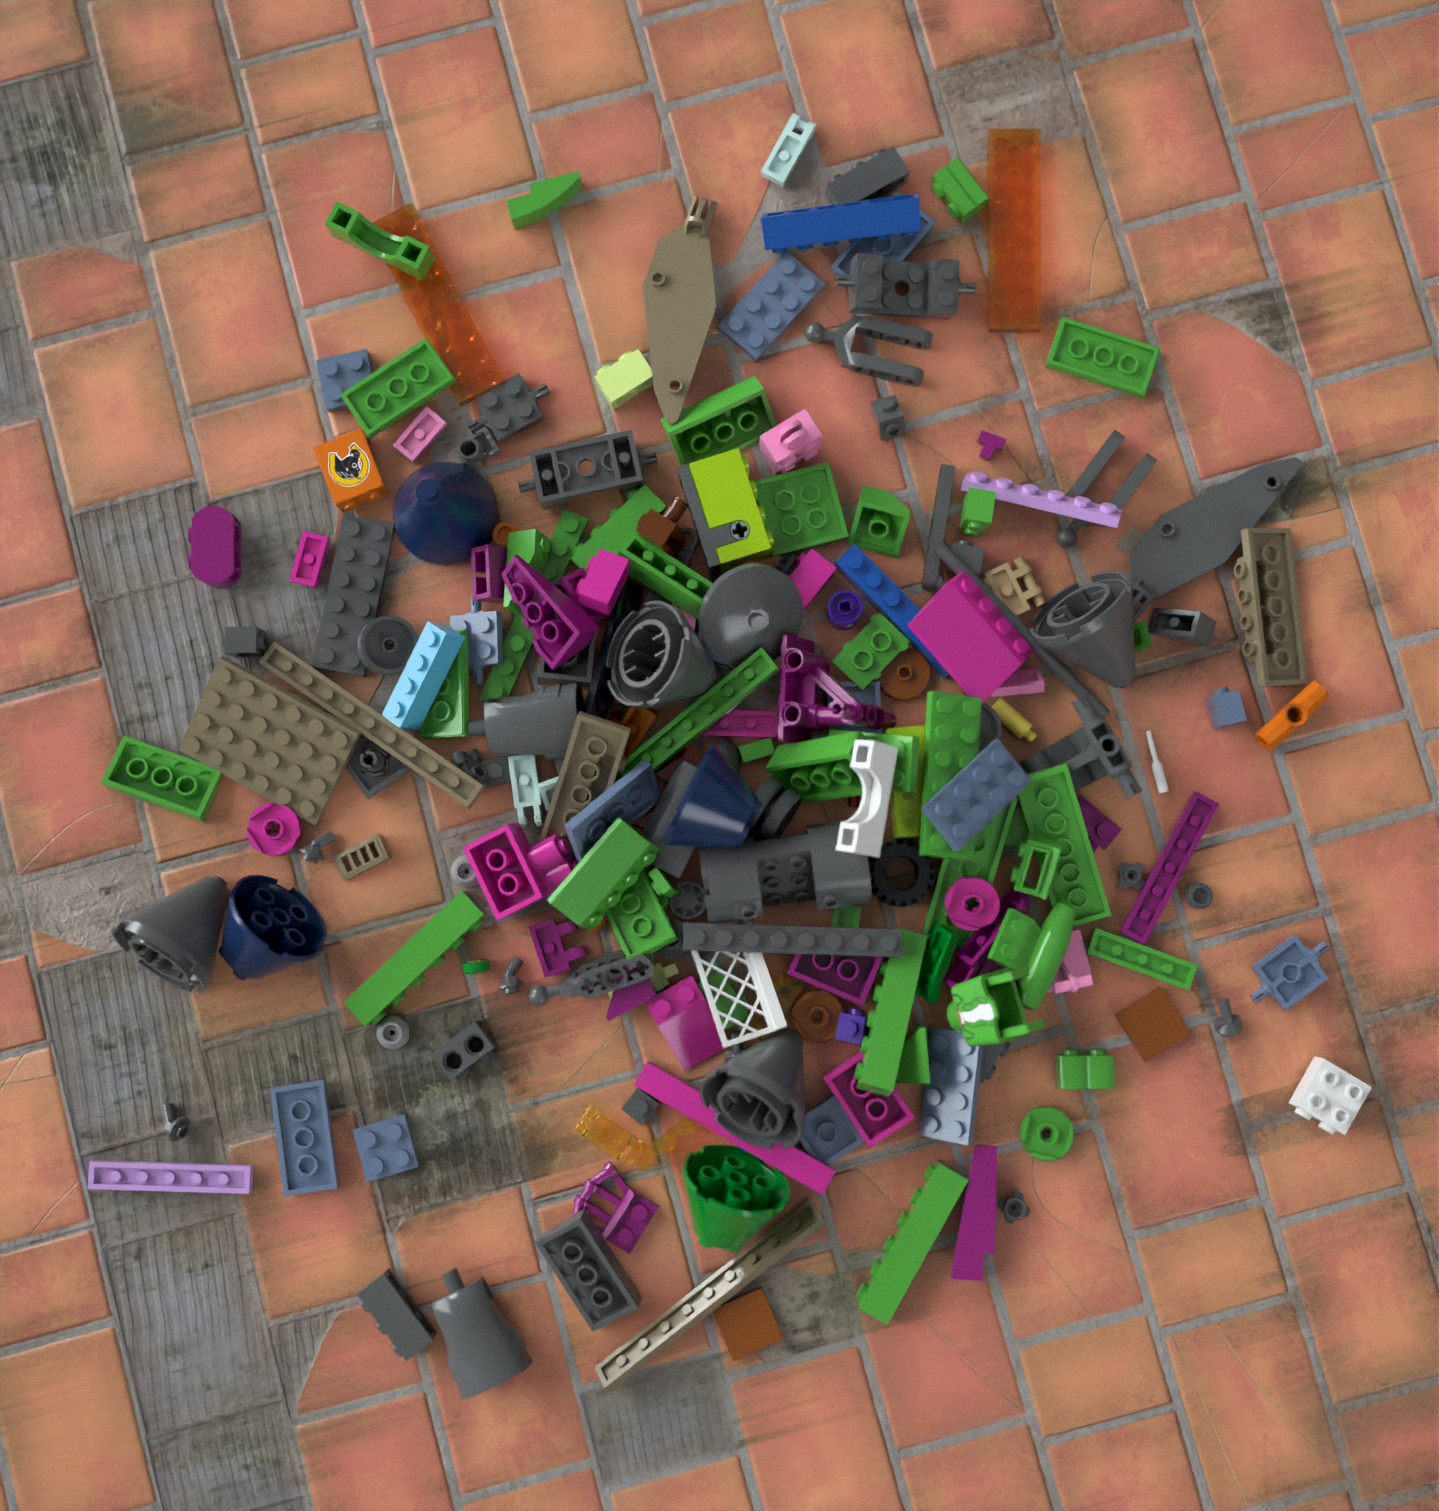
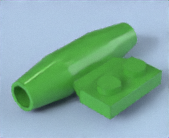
M1056 903L1041 927L1037 925L1034 919L1013 908L1008 909L987 957L1010 970L1028 967L1030 975L1020 978L1018 994L1022 1007L1030 1011L1037 1010L1052 986L1070 943L1076 911L1067 905Z

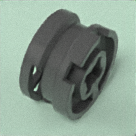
M690 881L678 884L676 888L679 893L672 899L670 898V906L673 912L684 919H693L700 916L706 909L704 889L699 884Z

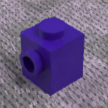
M850 1008L849 1012H840L835 1039L861 1045L864 1036L868 1037L870 1027L866 1026L868 1016H865L866 1011Z

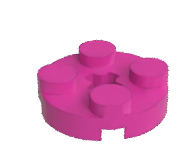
M266 803L253 811L249 818L247 837L250 844L257 851L267 855H283L290 852L298 844L303 835L300 817L290 807L283 805L285 807L283 808L276 803ZM272 822L275 825L280 824L281 826L278 835H270L268 832L271 829L270 824Z
M979 876L958 877L948 888L944 899L946 912L951 921L957 927L967 931L979 930L980 927L991 924L996 919L1000 909V901L996 889L988 880ZM971 897H976L979 905L973 906L972 909H967L968 905L965 901Z

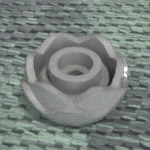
M467 856L458 857L451 866L453 881L463 888L478 885L479 882ZM465 869H469L468 874L465 873Z
M391 1015L380 1021L377 1026L376 1036L379 1043L385 1048L398 1049L408 1042L410 1027L399 1016ZM391 1030L395 1031L394 1035H391Z

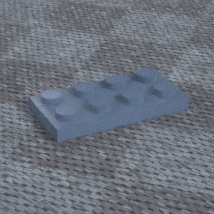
M896 190L891 197L902 196V194ZM920 209L922 228L920 231H916V235L902 237L901 233L890 234L891 237L884 240H875V236L865 237L863 242L850 243L832 264L830 272L835 276L837 274L850 275V260L857 253L883 255V260L905 262L934 228L936 221Z
M786 251L718 325V330L757 362L825 288V283Z
M996 739L985 747L920 809L951 849L956 852L960 851L1032 781L1001 741Z
M645 759L564 825L579 862L618 817L632 825L658 803L661 794L651 763Z
M931 1027L928 1051L930 1084L924 1085L919 1136L968 1146L973 1144L984 1045L968 1046L963 1032Z
M326 1079L270 1088L284 1197L339 1188Z

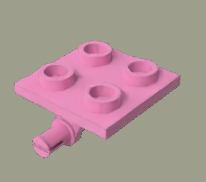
M1080 929L1072 931L1070 943L1062 963L1047 993L1053 991L1055 994L1067 991L1075 993L1078 992L1079 988L1093 986V978Z

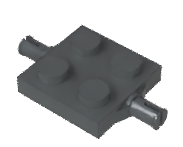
M520 373L474 396L480 408L481 418L468 424L473 434L486 426L494 434L497 442L501 443L544 420L538 408L537 400L550 394L546 383L531 390L523 381Z

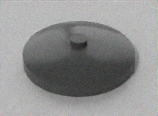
M751 563L735 567L724 573L711 585L702 601L699 613V628L702 639L707 648L719 660L733 667H738L761 647L764 648L774 661L781 656L780 646L783 634L797 636L803 618L801 595L794 582L773 566Z

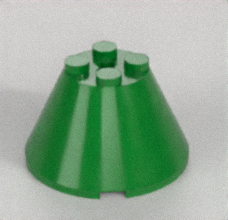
M706 1145L699 1152L694 1153L691 1151L683 1164V1177L694 1231L699 1237L698 1242L700 1245L706 1248L716 1247L733 1253L739 1252L749 1239L785 1208L790 1198V1185L785 1175L777 1168L773 1170L763 1163V1160L741 1150L739 1147Z

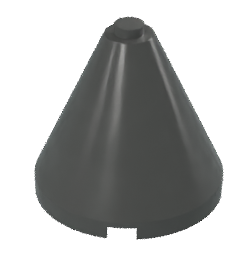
M1117 571L1101 572L1091 575L1093 582L1079 587L1078 583L1075 582L1048 600L1034 616L1032 621L1035 624V629L1033 627L1030 628V632L1036 642L1044 648L1114 688H1126L1132 684L1136 675L1133 589L1123 573Z
M650 601L645 603L646 608L641 611L633 610L617 628L611 640L606 659V668L611 669L612 681L609 680L607 683L611 693L619 702L633 708L645 709L704 695L720 682V673L687 618L678 608L662 601Z
M206 876L119 920L112 929V936L125 952H128L131 948L139 957L137 962L153 974L188 992H191L195 986L200 987L197 993L202 994L212 981L228 896L227 883L219 876Z
M793 1029L780 1030L708 1072L700 1086V1097L705 1108L711 1105L717 1115L714 1120L725 1130L747 1143L767 1149H772L775 1143H784L783 1148L786 1149L798 1142L805 1128L803 1040L797 1031Z

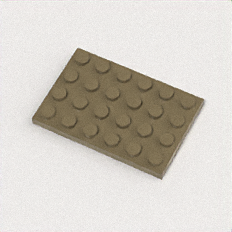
M223 656L219 657L178 750L220 771L223 775L285 808L283 805L290 807L297 816L313 825H317L320 823L362 732Z

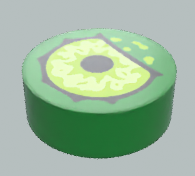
M488 959L462 962L464 974H478L489 970Z

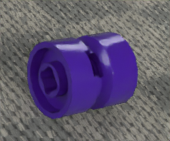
M849 590L836 592L831 597L826 610L828 622L838 630H848L854 627L862 613L860 597Z

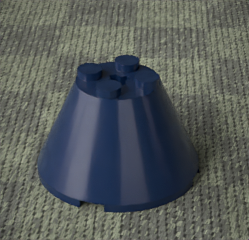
M711 744L708 754H705L676 810L677 813L662 840L663 844L669 846L734 848L736 846L740 848L747 836L750 826L746 825V823L752 824L762 802L758 801V797L716 746Z
M263 875L246 876L240 879L230 892L222 945L218 951L233 969L234 975L241 980H246L247 978L260 979L313 960L326 947V944H324V938L327 936L326 926L316 908L296 889L292 887L290 890H287L276 884L278 880Z

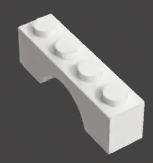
M855 740L850 767L860 778L862 800L855 815L841 822L836 850L871 857L880 856L898 747L877 741Z

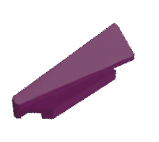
M1013 887L1000 902V909L996 919L991 924L976 930L955 955L960 961L943 979V982L950 990L954 985L974 978L980 967L988 959L987 957L1008 909L1013 908L1024 915L1029 912V894L1015 891Z
M976 1145L974 1147L951 1270L952 1279L982 1281L983 1253L994 1254L997 1146Z

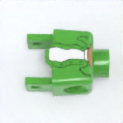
M1028 967L1014 971L1004 968L961 982L952 987L953 1001L950 1002L947 1008V1018L950 1026L955 1031L963 1032L968 1046L1005 1043L1026 1036L1029 1032L1046 1027L1043 1019L1027 1022L1015 979L1030 975Z

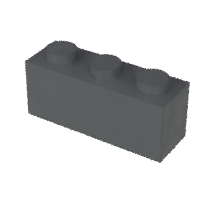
M894 146L888 150L881 149L873 155L872 159L865 163L863 161L856 163L844 175L837 174L832 177L826 186L825 195L831 205L879 199L906 184L909 170Z
M389 1268L357 1294L360 1298L359 1303L367 1313L370 1312L376 1319L375 1325L383 1335L387 1334L393 1342L391 1346L394 1352L399 1357L403 1356L406 1361L433 1341L438 1334Z

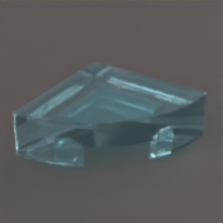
M1130 526L1114 548L1124 553H1131L1145 535L1133 526Z

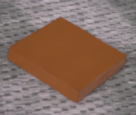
M1160 986L1115 1014V1017L1145 1062L1191 1033Z
M762 1286L724 1302L713 1311L733 1361L784 1339Z

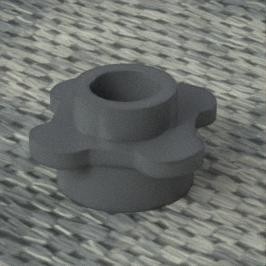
M1122 862L1118 865L1119 880L1117 883L1120 888L1125 889L1128 886H1134L1136 889H1140L1144 886L1145 882L1142 879L1144 865L1137 862L1134 865H1128L1126 862ZM1129 873L1133 874L1132 878L1129 877Z
M1019 1191L1013 1192L1010 1197H1002L998 1201V1206L1003 1209L1004 1219L1007 1223H1014L1015 1220L1027 1217L1030 1213V1209L1023 1202V1194ZM1012 1205H1016L1015 1210L1011 1209Z

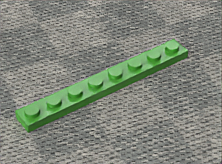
M567 509L563 510L549 541L548 563L542 573L553 585L565 576L571 562L570 558L573 556L571 553L579 544L589 522L588 518ZM523 613L519 616L516 615L503 643V664L493 666L479 699L484 702L492 698L511 696L530 654L535 639L530 628L525 627L522 621L525 618Z
M761 647L628 757L624 773L618 772L616 781L620 780L644 759L652 764L654 772L657 771L780 670V668L764 648Z

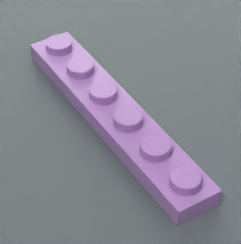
M981 472L967 473L961 487V491L966 492L969 488L995 491V499L1114 528L1118 527L1122 509H1118L1116 505L1111 503H1092L1086 497L1064 496V493L1057 490L1042 491L1032 484L1017 485L1013 484L1010 479H992Z
M92 1160L89 1162L88 1189L250 1194L253 1188L254 1165Z

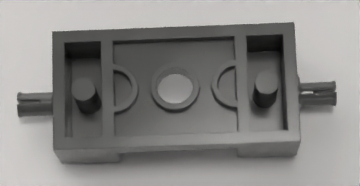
M857 253L850 260V275L837 274L835 282L836 286H849L848 313L950 319L958 313V298L960 294L975 295L976 289H974L976 288L975 283H961L959 277L960 260L934 258L929 263L888 261L883 260V255ZM901 282L906 285L907 294L905 296H900L896 293V283Z
M631 429L529 452L533 479L518 482L520 493L536 490L542 509L547 510L569 505L568 499L617 488L619 493L632 491L636 487L640 489L644 485L642 477L643 466L658 463L656 452L640 455L636 449ZM584 461H589L594 465L593 470L588 474H583L579 471V466Z

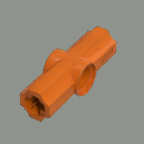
M1311 681L1290 702L1279 708L1276 715L1254 734L1256 741L1268 751L1274 750L1298 726L1304 724L1307 718L1330 697L1327 693L1328 691L1316 681ZM1289 709L1296 714L1295 722L1290 721L1287 716Z

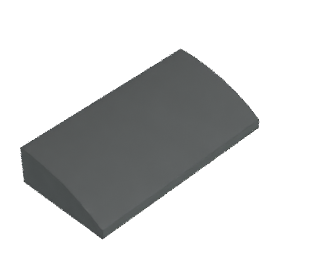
M683 760L679 761L642 832L660 849L651 865L678 879L696 846H669L663 844L662 840L698 767Z
M585 1209L559 1223L536 1240L535 1243L592 1331L639 1308L642 1299L641 1295Z

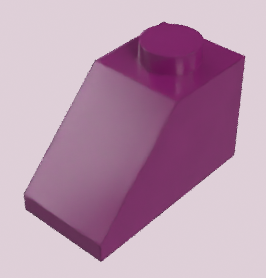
M643 964L630 970L629 966L626 967L628 978L632 977L631 971L639 969L641 973L645 972ZM623 974L616 981L621 980L623 978ZM650 977L644 981L613 991L606 1015L608 1021L657 995L658 991Z

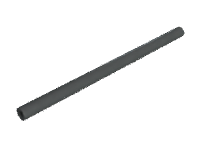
M944 542L935 548L934 552L957 575L964 570L970 575L1034 649L1033 652L1078 698L1087 694L1098 716L1102 715V717H1105L1110 712L1050 650L1036 642L1030 629Z

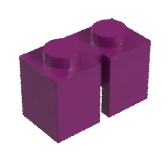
M487 544L471 549L472 572L486 574V578L472 577L473 601L497 604L504 602L505 582L501 574L506 568L507 547Z

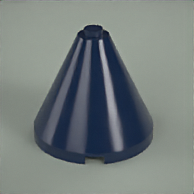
M436 462L423 466L413 472L399 488L393 505V523L403 545L418 559L437 566H449V564L465 563L471 560V549L489 544L493 538V530L498 522L495 496L488 483L475 470L455 462Z

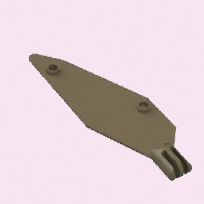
M696 196L693 197L684 225L659 239L643 284L653 387L665 420L670 425L676 424L679 420L717 308L709 230L718 203L711 201L708 209V199L702 198L699 203V198ZM673 386H679L677 390L671 389Z

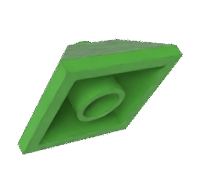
M863 485L847 545L852 546L855 544L858 548L898 558L911 511L890 492Z
M914 1024L905 1036L895 1083L930 1084L926 1028L920 1024Z

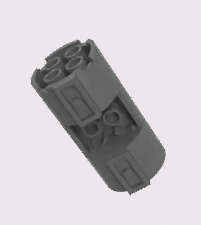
M843 821L805 825L806 835L753 841L751 832L747 834L740 848L736 846L734 848L699 847L709 923L763 917L762 906H779L780 904L793 902L804 903L808 900H815L817 909H833L840 906L871 903L872 892L868 856L836 850L840 824Z

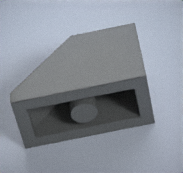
M1154 608L1148 631L1151 635L1183 644L1210 647L1216 621L1201 611Z

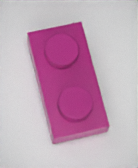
M303 531L290 575V582L317 589L331 540L329 537Z

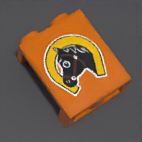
M362 428L313 447L334 504L341 511L354 510L360 506V503L367 500L370 502L377 501L384 497L383 494L389 492L388 487L381 478L369 445L371 444L368 436Z

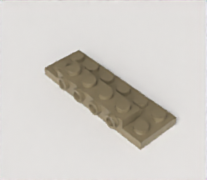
M1291 529L1241 530L1243 557L1237 558V563L1234 566V574L1239 578L1240 589L1237 592V601L1242 604L1243 611L1239 623L1241 629L1245 630L1246 638L1242 647L1243 653L1248 657V663L1255 662L1258 687L1307 685L1308 679Z
M581 711L578 713L539 842L557 833L561 839L567 840L571 848L570 855L577 861L564 825L585 809L593 800L608 790L611 785L616 783L618 772L624 773L628 758L623 756L631 728Z

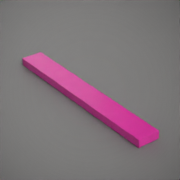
M647 1061L634 1084L639 1089L821 1195L824 1194L836 1172L832 1167L794 1145L784 1149V1143H775L772 1149H767L739 1139L714 1120L717 1113L711 1105L708 1108L704 1107L699 1090Z

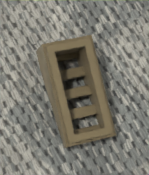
M376 834L333 856V859L343 881L392 859V856L382 834ZM373 844L375 845L379 854V857L375 858L374 853L370 847ZM364 848L370 858L369 862H366L361 850ZM354 853L357 854L361 863L359 867H357L352 856ZM347 857L351 865L352 871L350 872L347 871L342 860Z

